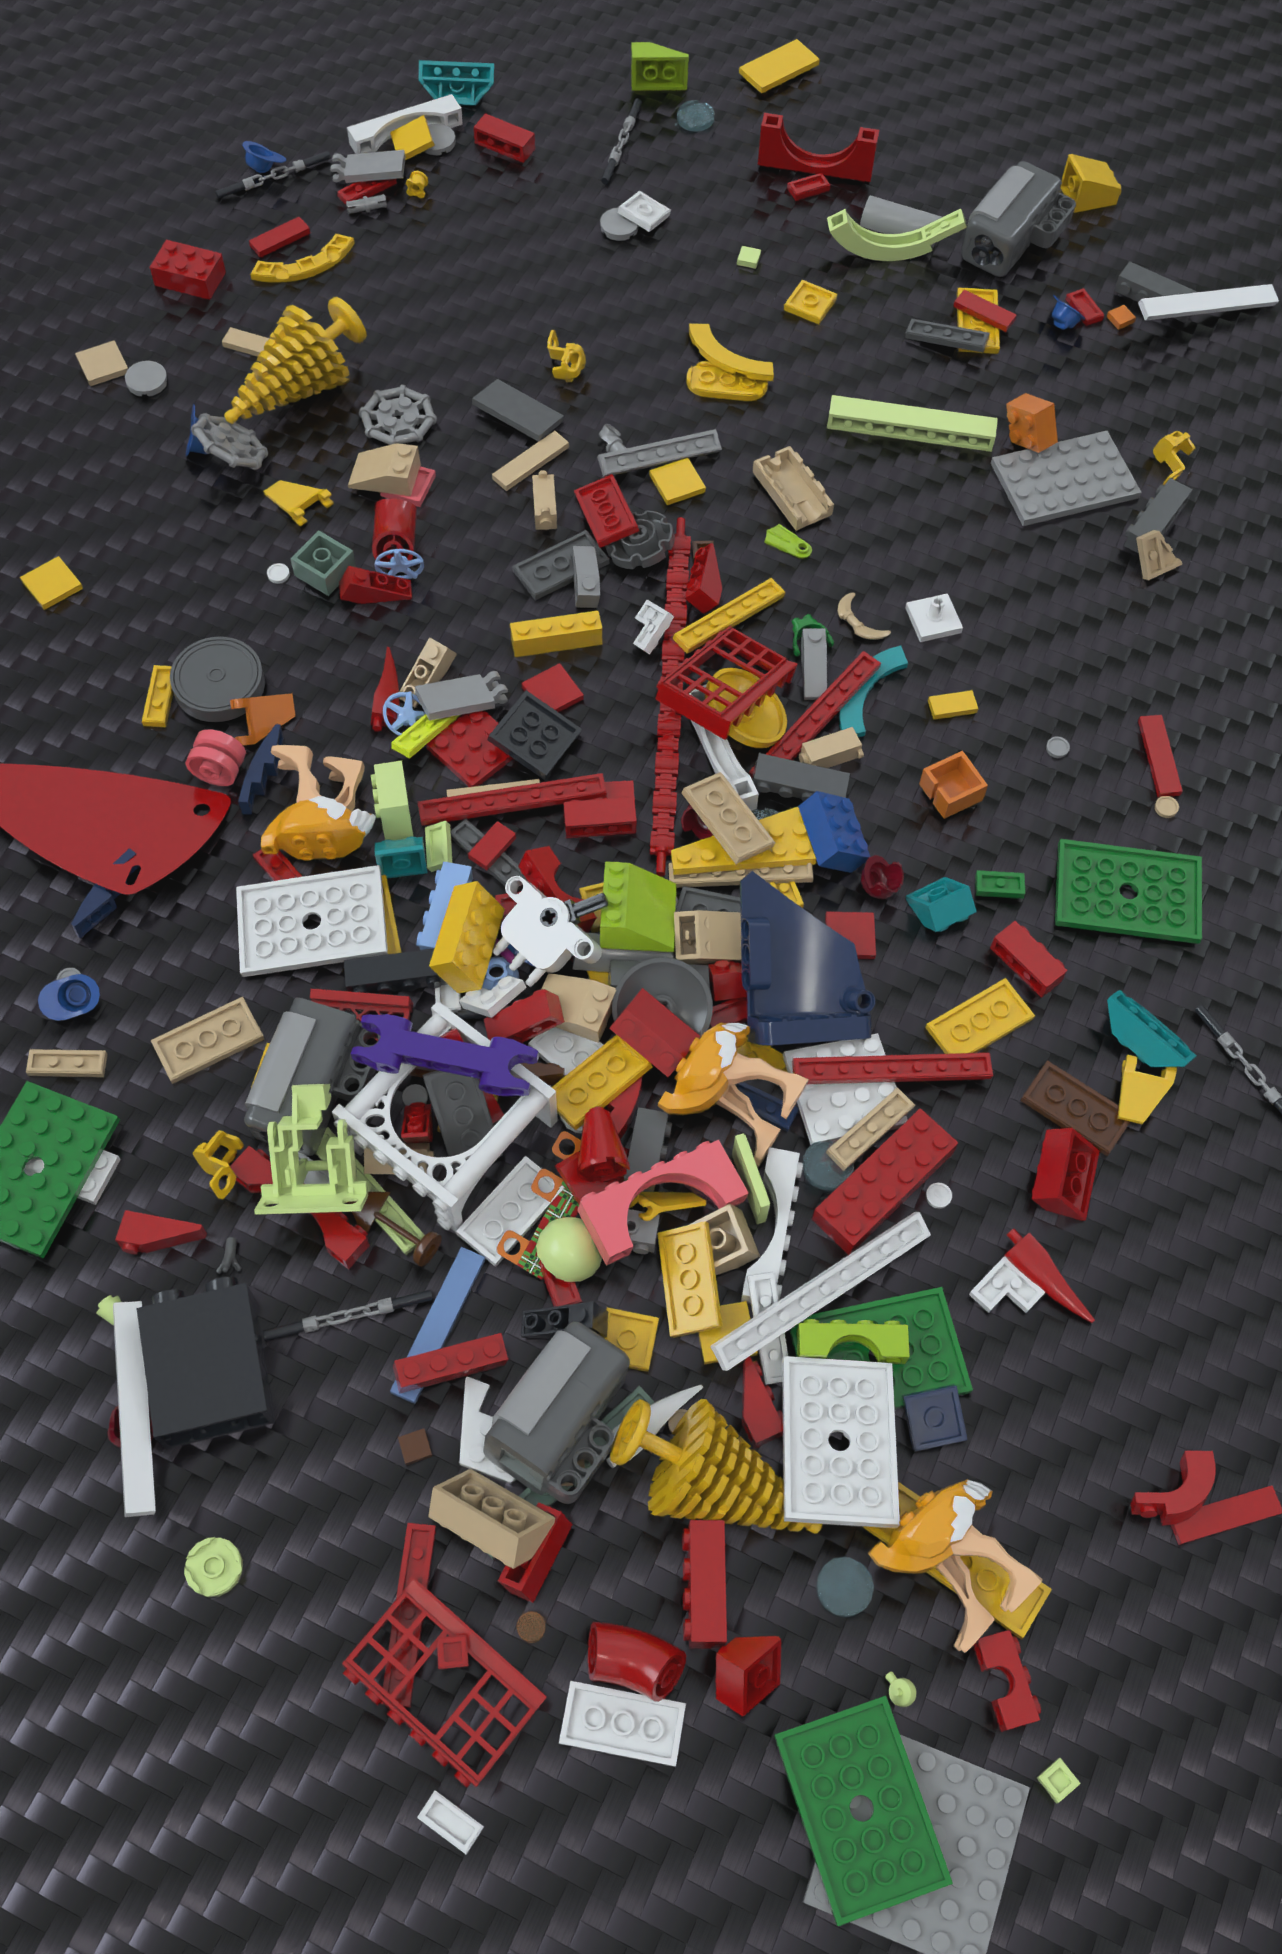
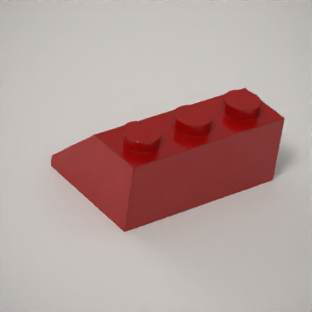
M644 988L637 993L609 1028L667 1077L677 1068L682 1058H685L689 1053V1048L696 1037L700 1038L698 1033Z
M1074 1128L1046 1130L1045 1139L1042 1143L1040 1162L1037 1167L1035 1185L1032 1190V1200L1046 1211L1085 1221L1100 1151Z

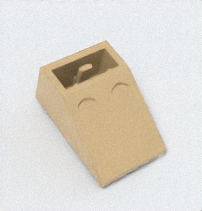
M702 910L674 912L676 959L692 965L714 964L720 960L741 962V916L739 912Z

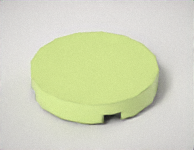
M212 1537L198 1542L189 1551L184 1567L187 1583L196 1593L206 1597H218L229 1592L238 1583L243 1571V1559L239 1550L229 1540Z

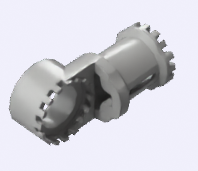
M605 424L599 433V436L608 443L606 452L627 449L622 444L619 431L609 424Z

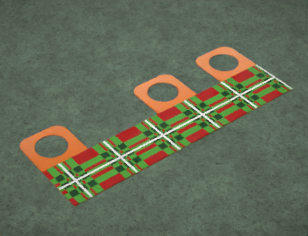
M566 1131L559 1134L552 1147V1152L563 1160L571 1156L564 1155L559 1149V1144L563 1139H570L574 1142L575 1151L571 1155L580 1151L581 1145L580 1139ZM541 1169L531 1185L534 1193L551 1202L531 1240L529 1241L517 1233L508 1230L504 1233L497 1246V1253L541 1280L543 1275L536 1248L539 1234L553 1220L564 1217H576L579 1207L564 1180L547 1169ZM548 1176L554 1181V1189L549 1193L542 1192L538 1187L540 1178ZM561 1186H564L565 1188L552 1201ZM509 1238H515L520 1243V1251L515 1255H509L504 1250V1243Z

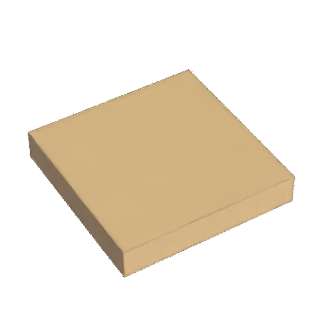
M115 340L75 353L90 386L123 376L128 370Z

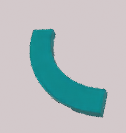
M901 646L887 649L873 656V658L881 662V667L839 711L840 731L853 727L858 737L865 736L866 730L863 723L864 701L880 678L907 668L908 661Z

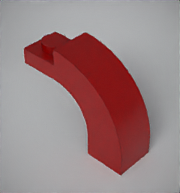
M1184 1451L1180 1461L1183 1485L1174 1491L1165 1493L1135 1492L1130 1503L1132 1514L1141 1515L1145 1518L1160 1515L1162 1525L1177 1524L1195 1515L1204 1505L1214 1483L1216 1467L1213 1451Z

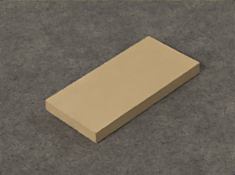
M721 772L683 788V796L735 864L774 846L775 841Z
M240 997L152 1039L151 1042L171 1083L174 1084L265 1039L244 998Z

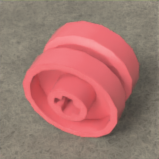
M212 729L202 730L198 732L193 749H191L185 764L187 769L200 780L212 785L229 786L236 779L239 767L246 755V750L238 740L224 732Z

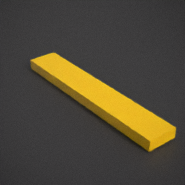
M770 578L674 634L673 640L688 654L707 643L708 640L714 639L720 631L723 632L729 626H736L785 596L786 592Z

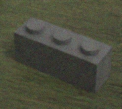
M638 1107L628 1156L630 1170L627 1169L624 1181H627L630 1175L638 1171L645 1173L651 1170V1167L660 1162V1160L665 1161L668 1146L663 1145L664 1138H670L672 1122H668V1114L666 1112ZM655 1185L645 1189L644 1191L654 1192Z

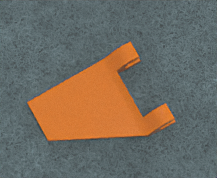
M292 693L230 700L231 709L245 708L249 735L235 737L242 745L256 744L269 734L275 724L282 726L295 717Z

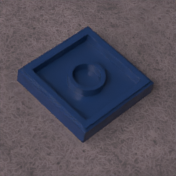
M953 1384L902 1395L913 1451L968 1440L957 1385Z

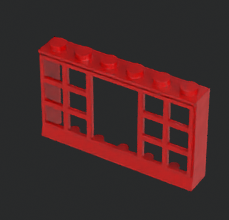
M729 626L723 632L720 631L713 640H708L703 648L697 649L689 659L686 658L678 668H673L668 676L662 677L656 687L658 690L656 700L726 740L732 724L738 727L743 714L749 717L755 705L760 707L763 704L766 695L769 697L773 696L776 686L782 688L785 682H792L798 664L786 660L787 658ZM726 647L732 652L728 654L721 650V648ZM717 653L760 679L742 694L698 667ZM738 654L750 662L746 664L734 656ZM756 664L768 672L763 674L754 669L753 666ZM695 672L701 677L693 681L687 676ZM707 679L719 686V688L712 692L700 684ZM681 681L690 685L684 691L676 687ZM697 689L708 695V697L700 701L689 693ZM726 690L738 698L731 703L719 695ZM712 700H716L725 705L726 708L719 712L708 704Z
M415 1578L342 1663V1666L346 1669L342 1674L355 1686L360 1681L368 1689L365 1695L377 1706L380 1702L385 1704L390 1709L387 1715L396 1724L401 1726L404 1722L410 1727L412 1731L409 1735L420 1746L427 1743L435 1751L431 1756L443 1767L449 1763L457 1771L454 1777L466 1788L470 1784L474 1787L478 1786L547 1698ZM406 1599L422 1611L408 1629L392 1616ZM426 1616L443 1630L438 1637L467 1635L468 1654L487 1670L436 1735L431 1733L395 1700L397 1695L437 1648V1638L427 1648L412 1634ZM387 1621L403 1634L389 1652L373 1639ZM407 1639L424 1653L410 1671L393 1657ZM368 1644L384 1657L370 1675L354 1662ZM388 1662L405 1676L391 1694L374 1680ZM491 1675L508 1689L495 1707H492L477 1693ZM512 1694L529 1708L516 1726H513L499 1713ZM473 1698L490 1713L476 1731L459 1717ZM494 1717L510 1731V1734L497 1750L480 1736ZM454 1721L471 1736L457 1755L440 1741ZM475 1741L492 1755L478 1774L461 1760Z

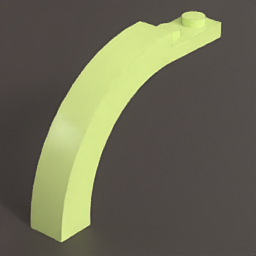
M846 209L827 218L829 231L840 245L858 256L878 261H899L924 255L933 251L932 244L967 228L962 209L954 211L917 230L901 234H882L867 230L858 225L849 216Z

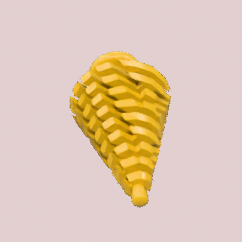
M333 297L329 300L328 310L334 323L326 330L318 323L307 321L313 317L304 310L294 305L287 306L282 314L285 317H280L277 322L278 326L264 345V351H260L257 357L259 362H254L251 367L253 372L247 374L246 381L244 382L245 385H241L238 389L239 397L234 396L231 402L233 408L224 414L226 421L234 424L239 417L243 419L251 418V412L259 415L264 413V409L267 411L274 410V405L282 407L288 405L289 402H296L301 398L305 399L313 394L321 393L323 389L330 390L347 384L350 379L345 377L350 375L347 366L341 365L345 360L342 354L336 351L338 347L333 340L342 333L355 343H362L367 337L366 329L361 319L350 305L338 297Z
M700 1399L688 1409L673 1430L672 1434L675 1436L669 1442L646 1431L650 1422L651 1407L644 1400H637L622 1420L612 1444L611 1462L620 1466L624 1465L632 1458L638 1447L659 1456V1460H663L656 1467L652 1478L654 1482L650 1485L648 1496L652 1498L648 1501V1510L653 1511L652 1515L663 1517L672 1515L670 1516L671 1518L679 1519L685 1516V1518L692 1520L696 1518L724 1520L725 1524H733L739 1520L740 1522L737 1524L742 1526L755 1524L758 1527L766 1528L771 1525L772 1529L782 1530L787 1527L789 1531L799 1532L805 1527L806 1530L814 1534L821 1530L823 1524L784 1522V1480L775 1474V1471L767 1462H763L760 1459L762 1456L756 1450L748 1449L751 1446L741 1436L739 1437L732 1425H727L726 1419L715 1411L707 1399Z

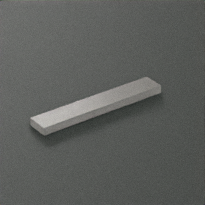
M714 429L599 454L597 458L603 477H607L611 474L617 475L671 463L687 457L689 459L720 452L722 448L717 431Z

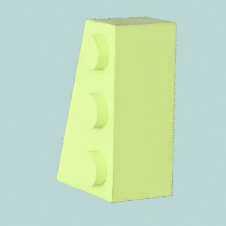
M402 761L375 764V774L371 775L374 803L379 804H374L376 818H381L385 840H401L413 837Z

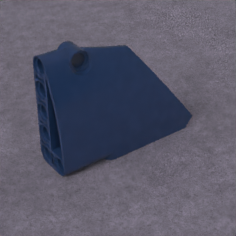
M750 871L740 881L742 984L743 988L747 991V1026L750 1027L748 1042L758 1045H782L871 1038L870 1011L875 1006V996L865 988L855 944L797 905L754 871ZM861 995L862 1002L858 1005V998Z

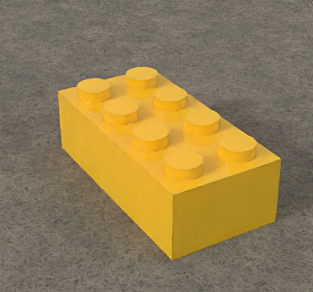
M478 881L454 886L429 967L457 993L482 989L505 911L499 902Z

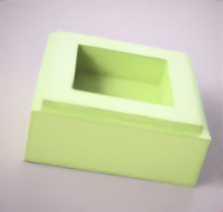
M742 246L737 259V265L756 269L761 256V250Z
M1058 1758L1037 1777L1056 1803L1062 1801L1081 1784L1061 1758Z

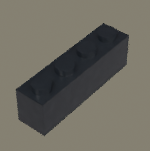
M434 948L344 960L345 986L348 992L388 995L394 991L403 990L411 992L417 988H438L441 985H447V983L429 967Z

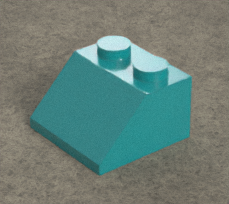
M407 837L401 840H384L375 843V858L377 865L381 868V875H386L387 878L428 873L423 837Z
M943 877L905 896L906 901L924 927L935 932L948 929L949 925L964 921L969 918V915L977 912L970 887L947 877Z

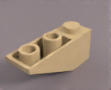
M429 637L399 692L410 691L416 695L415 686L439 682L447 673L457 653ZM400 697V699L405 702L406 697ZM413 700V707L416 708L419 703Z

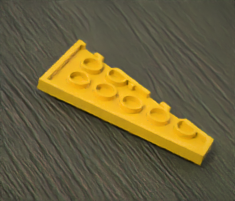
M799 807L760 819L759 822L775 841V844L772 848L738 864L734 863L715 836L671 850L673 875L760 869L764 867L773 868L784 867L785 865L800 866L807 865V863L814 865L816 864V857Z

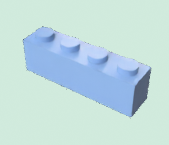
M443 861L441 870H437L435 876V884L437 885L435 890H431L429 896L430 909L425 911L423 916V925L425 926L423 932H419L416 945L419 946L420 950L435 948L453 888L456 885L472 882L471 866Z

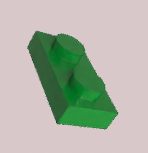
M977 870L975 874L976 896L1024 898L1025 896L1024 873Z

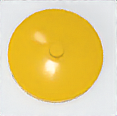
M724 668L713 675L716 679L742 694L760 679L754 674L738 668ZM708 681L705 688L714 692L719 686ZM726 690L719 695L731 703L738 698ZM775 692L772 697L766 695L760 707L755 705L749 717L743 714L738 727L732 724L729 736L744 745L754 748H767L774 745L784 735L787 728L785 709ZM712 700L708 704L719 712L726 708L725 705L716 700Z

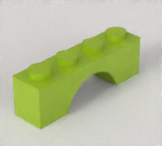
M808 1319L804 1320L803 1323H799L797 1328V1357L826 1359L829 1352L835 1346L844 1342H857L866 1346L873 1352L877 1361L882 1363L906 1364L910 1357L908 1325H900L899 1321L873 1324V1321L861 1320L857 1324H846L845 1320L819 1323V1320Z

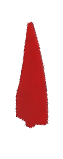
M389 647L386 650L384 670L374 693L370 724L373 725L372 729L374 731H381L382 726H387L383 718L384 703L388 697L399 692L397 672ZM400 697L393 699L391 702L400 706ZM387 708V718L392 725L397 720V713Z
M1013 1228L1007 1236L1015 1245L1004 1256L1052 1299L1071 1312L1093 1323L1095 1319L1069 1287L1043 1246L1030 1232L1022 1237Z

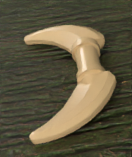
M849 593L840 600L837 609L838 615L853 627L856 635L875 640L885 638L891 634L889 630L880 631L868 628L854 616V613L851 611V601L855 597V593Z

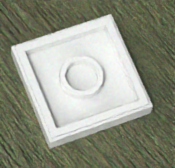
M638 191L619 206L617 213L650 232L670 216L671 210Z

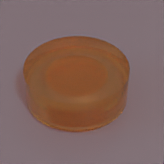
M528 1611L519 1617L517 1632L522 1640L534 1643L543 1637L546 1625L544 1618L539 1613Z

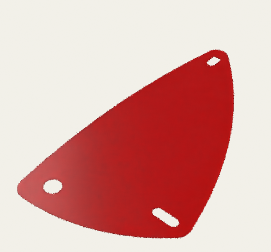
M0 763V827L30 850L64 870L99 886L125 895L137 893L151 886L176 870L193 856L218 828L231 804V799L224 793L159 779L80 768ZM199 804H206L210 807L209 813L203 816L196 815L193 810ZM129 848L136 853L133 858L124 864H113ZM136 865L140 866L141 870L135 883L127 885L126 879L131 868Z

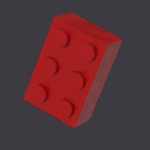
M170 240L164 242L150 265L155 286L209 300L226 273L222 253Z

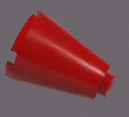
M593 1107L584 1115L577 1168L578 1176L582 1180L593 1182L592 1177H601V1182L619 1179L627 1174V1169L630 1170L628 1158L610 1112L603 1107Z

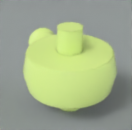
M893 1672L887 1673L885 1678L891 1684L889 1687L891 1701L899 1707H907L913 1704L916 1699L915 1685L906 1678L897 1679Z

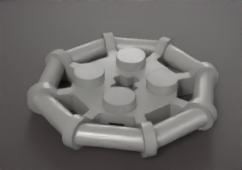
M406 385L382 391L375 390L373 392L374 395L366 405L359 409V416L362 417L365 427V435L368 438L373 437L389 445L414 441L420 442L429 428L437 421V416L434 414L430 403L431 398L427 394H421L407 388ZM399 396L396 399L386 400L387 398ZM379 403L378 410L373 411V408ZM424 408L425 415H419L418 411ZM371 419L377 420L378 424L372 425ZM416 424L417 426L422 424L418 429H415ZM385 430L390 432V436L385 434Z
M207 413L199 415L197 423L191 427L192 434L199 439L204 447V451L229 463L230 467L243 466L256 470L261 467L263 459L268 456L267 448L262 446L257 439L255 431L252 429L248 430L236 422L230 424L226 421L225 417L210 416Z

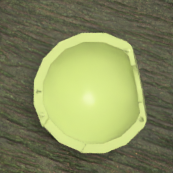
M575 1217L558 1218L551 1221L539 1234L536 1245L538 1258H540L544 1267L556 1276L557 1279L566 1282L583 1281L591 1277L600 1267L602 1257L582 1219Z

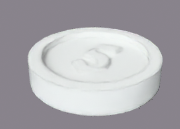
M281 563L273 564L267 570L268 579L273 583H283L290 576L288 567Z
M933 1183L928 1187L926 1200L932 1207L937 1209L945 1208L951 1202L952 1192L947 1185Z

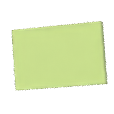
M743 1133L735 1136L732 1157L739 1176L749 1192L747 1198L757 1224L766 1222L770 1201L748 1140Z

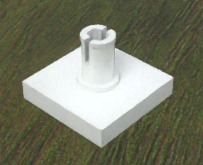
M948 593L906 603L905 609L920 642L962 633V624Z

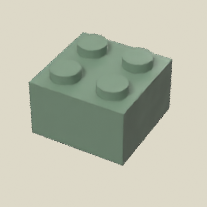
M319 530L291 558L294 576L328 596L339 586V581L347 567H356L353 550Z

